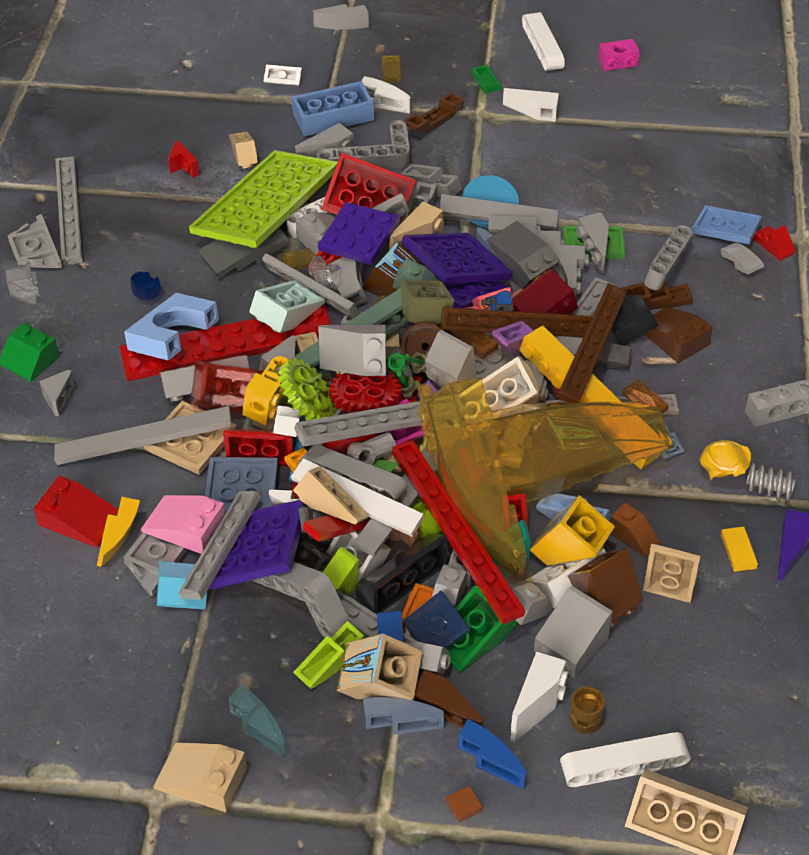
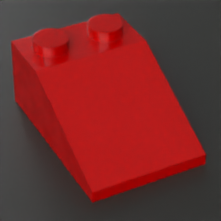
M62 476L56 478L33 508L38 526L96 548L102 543L108 514L117 516L119 511L80 483Z

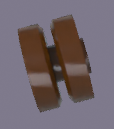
M427 322L415 324L403 336L401 343L402 355L409 354L410 357H413L416 352L426 354L429 352L437 333L442 329L435 324Z

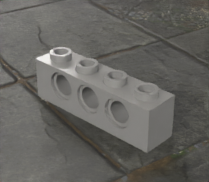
M809 379L750 393L745 413L753 426L757 427L808 414Z

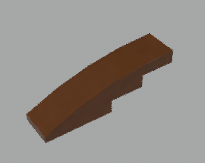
M643 282L620 288L627 292L626 295H641L649 310L693 304V297L688 284L668 288L667 283H664L660 290H652Z

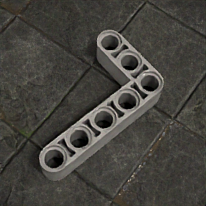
M395 120L390 123V144L325 148L317 152V158L338 162L341 153L387 170L406 169L410 165L407 125L401 120Z
M293 562L291 571L252 580L305 601L324 638L327 635L332 638L346 621L350 623L331 580L320 571Z

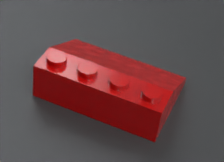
M341 153L321 209L338 215L346 202L372 209L402 193L406 203H408L416 180Z

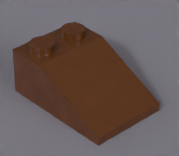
M666 307L653 314L659 326L644 334L679 364L710 345L713 327L698 315Z

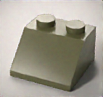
M401 279L402 308L407 320L414 324L430 322L439 325L441 323L442 307H453L454 299L443 282Z

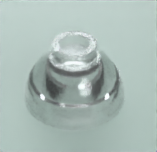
M330 264L316 271L315 280L319 284L333 292H336L341 286L343 273L339 265Z

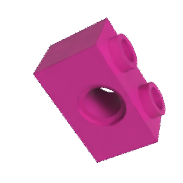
M633 39L599 44L598 60L604 71L638 66L640 51Z

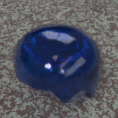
M148 271L136 272L130 278L132 294L138 299L153 300L161 294L162 283L158 277L152 278Z

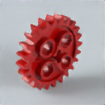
M387 370L386 376H361L343 373L342 375L337 373V378H332V383H329V398H331V404H335L336 409L342 407V412L349 410L350 413L389 407L399 404L401 384H399V379H395L394 374L388 375Z

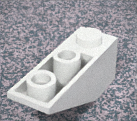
M504 88L503 105L536 120L556 121L559 93Z

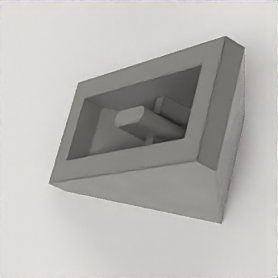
M66 370L39 381L43 396L55 416L60 415L75 387L72 370Z

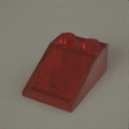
M196 361L190 405L211 409L229 406L230 411L243 412L245 389L256 373L262 375L264 370Z

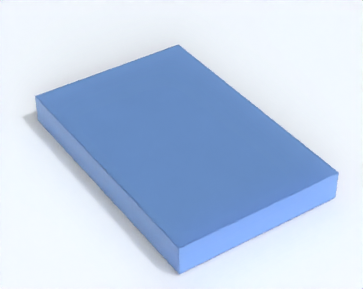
M705 205L694 223L692 231L693 234L750 245L762 223V216Z

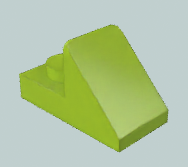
M340 547L323 571L331 580L334 588L342 591L349 597L356 592L355 585H357L359 559L344 547Z

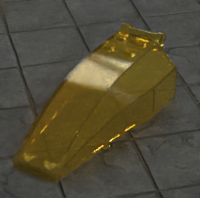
M482 378L448 383L434 394L430 385L421 384L418 387L420 406L417 409V416L423 420L421 428L423 435H427L428 441H426L428 455L433 456L440 482L487 553L517 578L523 577L527 554L515 505H509L506 492L510 491L509 482L503 481L501 469L505 465L503 459H498L495 446L499 445Z
M560 402L523 404L477 414V422L471 421L464 425L465 432L470 437L474 451L475 467L485 468L494 465L499 488V506L501 496L525 493L526 502L546 498L569 489L571 485L581 481L587 482L592 480V477L604 472L606 474L610 473L613 469L627 464L628 466L636 463L637 460L646 459L673 448L660 408L636 403ZM480 434H485L491 455H484L479 438Z

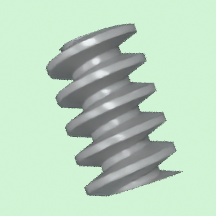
M752 462L746 485L749 484L750 492H753L757 486L759 494H762L767 489L768 496H771L776 491L778 499L785 493L786 501H789L792 497L796 477L792 479V472H788L783 477L781 469L775 475L773 467H770L765 472L764 465H761L756 470L755 463Z

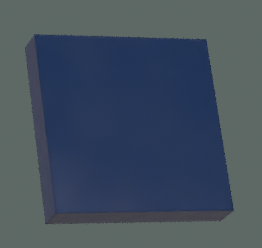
M442 590L403 620L418 642L441 646L446 649L450 648L471 631L469 625Z

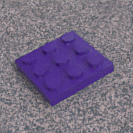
M346 202L318 243V249L322 252L373 265L399 224V215Z

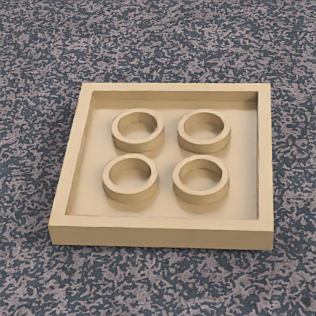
M181 401L165 420L204 412V410ZM232 423V427L146 445L144 450L200 475L209 465L210 457H215L225 446L223 431L228 428L237 429V425Z

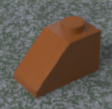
M626 502L611 515L610 522L615 527L610 535L645 559L649 556L651 544L660 545V541L646 517Z

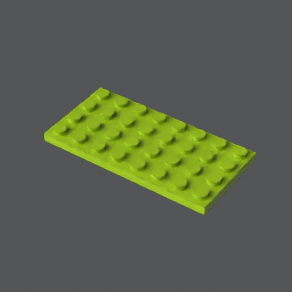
M274 150L189 226L190 233L201 237H209L257 248L333 176L338 162Z

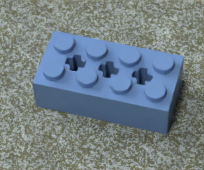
M362 81L292 97L293 116L303 136L321 133L338 123L348 127L374 120V102Z

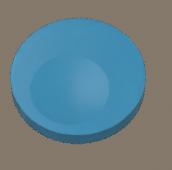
M492 175L473 179L465 187L462 196L519 205V198L515 188L505 179ZM469 219L480 227L488 228L489 221Z

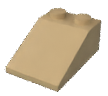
M422 202L394 230L389 238V249L391 250L398 243L417 258L401 243L403 236L443 234V210Z
M651 544L643 591L690 603L697 580L701 556Z
M175 743L153 787L155 790L227 812L247 769L245 752L221 744Z

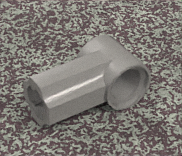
M386 432L364 442L356 441L351 443L348 447L347 455L372 465L376 459L391 454L392 447L396 446L392 435Z

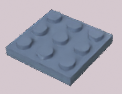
M210 457L205 497L224 503L225 514L239 491L259 492L261 498L254 511L273 506L269 490H276L278 458Z

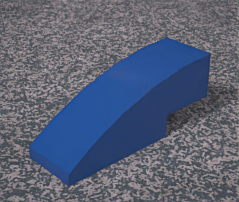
M468 719L458 735V748L477 757V768L524 789L527 771L519 759L498 737Z

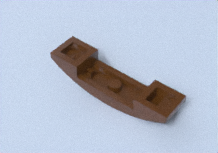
M450 92L439 99V105L421 116L413 114L403 121L407 127L416 132L431 131L448 121L462 107L465 99Z

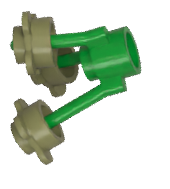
M416 352L413 357H410L409 354L403 356L402 354L395 353L386 358L388 375L394 374L395 377H399L401 394H403L404 398L412 397L414 391L420 387L419 381H414L409 375L404 376L409 366L408 362L412 363L414 373H426L425 359L429 352L426 354Z

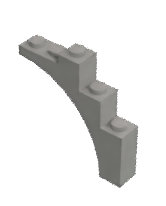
M402 193L372 208L399 215V217L410 211ZM342 257L326 265L341 296L353 302L357 307L367 301L362 284L364 263Z
M489 215L488 232L493 235L518 221L546 242L560 260L553 270L573 289L575 298L576 294H580L581 282H577V280H580V274L584 273V266H588L589 254H585V246L564 245V240L560 239L561 231L540 230V225H537V217Z

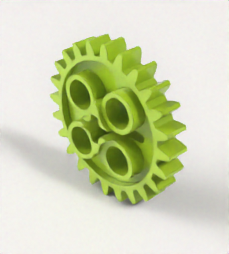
M291 358L280 366L281 370L278 373L281 376L278 379L282 382L280 387L285 389L283 395L288 396L287 402L294 405L293 410H299L300 417L304 415L306 421L335 416L334 413L337 410L334 408L335 404H331L329 388L326 386L327 381L321 379L322 375L321 373H316L315 367L311 369L308 362L304 364L302 359L298 361L297 358Z

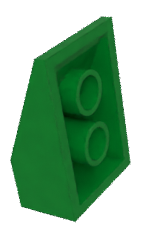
M477 585L473 587L456 607L457 611L471 628V631L448 648L449 655L451 656L450 663L460 673L464 672L500 644L518 624L516 620L502 624Z

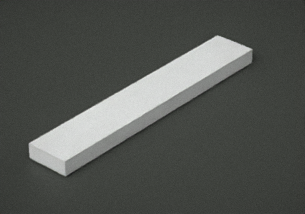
M303 458L291 476L292 481L299 483L309 470L319 465ZM323 468L369 514V517L413 537L424 519V514Z

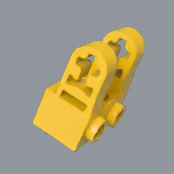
M274 357L262 375L258 373L254 375L245 389L242 415L265 426L270 419L276 417L278 406L285 396L283 395L285 389L280 387L282 382L278 377L281 375L275 372L276 367L279 368L288 361L286 357Z

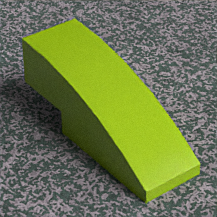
M346 621L332 638L327 635L293 673L310 689H313L342 668L347 643L366 637L351 623Z

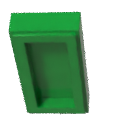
M488 65L471 68V75L484 94L501 90L500 82Z

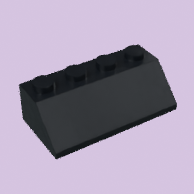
M428 534L422 539L416 540L404 552L396 554L391 561L379 566L374 573L367 578H362L355 585L356 600L375 614L382 613L411 592L416 583L422 584L439 572L443 565H447V536L445 534Z

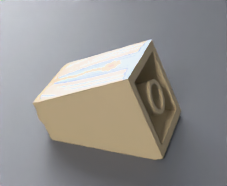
M385 634L349 642L346 644L337 691L355 699L392 697L413 700L422 651Z

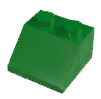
M23 322L9 334L0 357V366L32 382L59 357L56 340Z

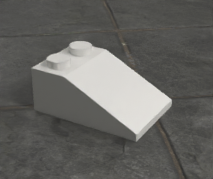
M536 652L512 714L511 742H517L556 708L558 700L563 701L567 689L565 684L569 672L565 671V660Z

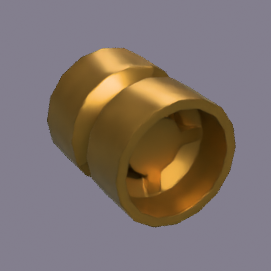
M589 686L580 687L572 695L569 722L574 730L579 733H594L602 725L605 698L598 689Z

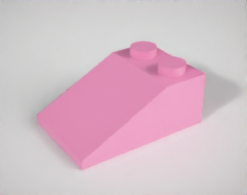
M164 495L141 528V531L202 554L225 515L224 503L205 496Z

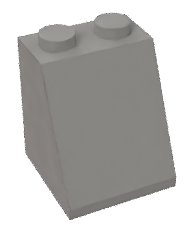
M571 585L535 637L534 653L540 652L565 660V671L569 672V676L575 678L608 640L612 611Z

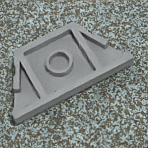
M42 214L36 216L37 221L31 225L26 223L19 230L8 235L18 267L63 268Z
M143 532L124 556V563L148 594L153 597L157 592L159 561L178 563L188 549Z

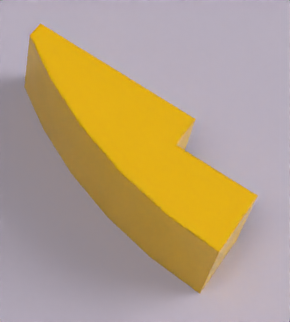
M121 497L118 515L108 514L97 566L102 567L109 561L129 536L135 522L140 500Z

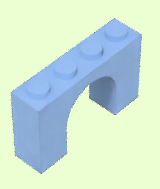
M175 293L124 331L128 350L170 360L181 351L178 331L166 328L188 325L205 330L209 329L219 321L216 302Z

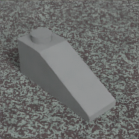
M338 123L296 145L295 154L317 158V152L321 149L354 147V136L351 131Z

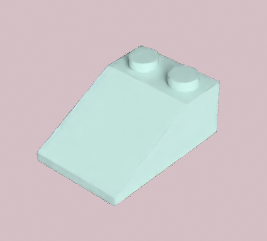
M293 280L256 290L249 313L254 315L257 320L271 326L274 331L282 333L294 329L325 303V299Z

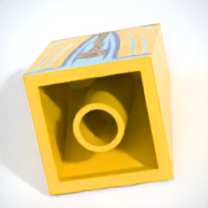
M578 495L548 522L530 548V551L547 566L593 558L598 554L615 526Z

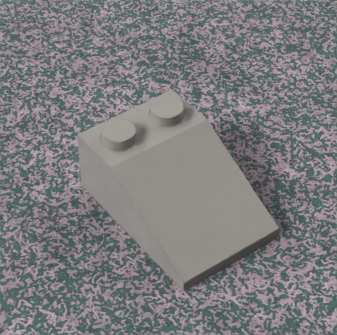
M312 212L296 219L297 238L314 256L319 253L317 245L336 218V214Z
M319 325L320 369L361 376H386V325Z

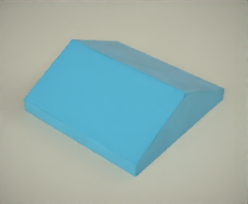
M159 561L157 606L205 610L207 592L202 600L182 599L179 595V591L195 564Z

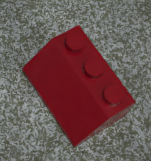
M548 269L512 298L514 311L571 314L578 308L573 289L553 269Z

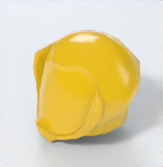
M719 440L712 442L704 448L699 461L701 466L708 472L710 480L732 474L734 477L744 474L746 469L749 468L751 452L748 447L734 441Z

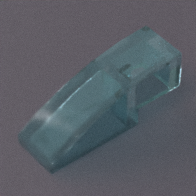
M240 685L228 698L230 712L242 720L243 732L284 759L287 756L285 740L276 720L267 707L251 691Z

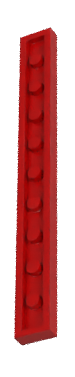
M411 440L393 446V456L442 532L447 536L451 546L500 622L505 624L525 615L524 607L415 442Z

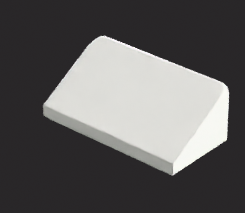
M266 65L264 83L299 86L303 76L302 68Z

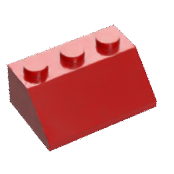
M228 428L223 431L226 457L278 458V466L289 467L285 461V456L294 452L296 437L276 434L270 430Z

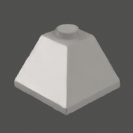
M520 580L508 584L525 609V615L515 619L520 625L548 616L554 611L548 597L531 582Z

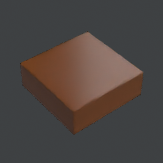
M470 786L446 797V803L459 823L482 811V805Z

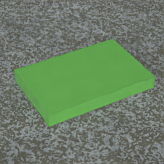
M563 226L564 245L584 246L582 239L577 236V226ZM609 227L605 259H625L623 227ZM585 249V254H589V259H592L590 252Z

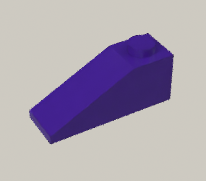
M786 510L782 527L777 577L779 580H783L809 548V513Z

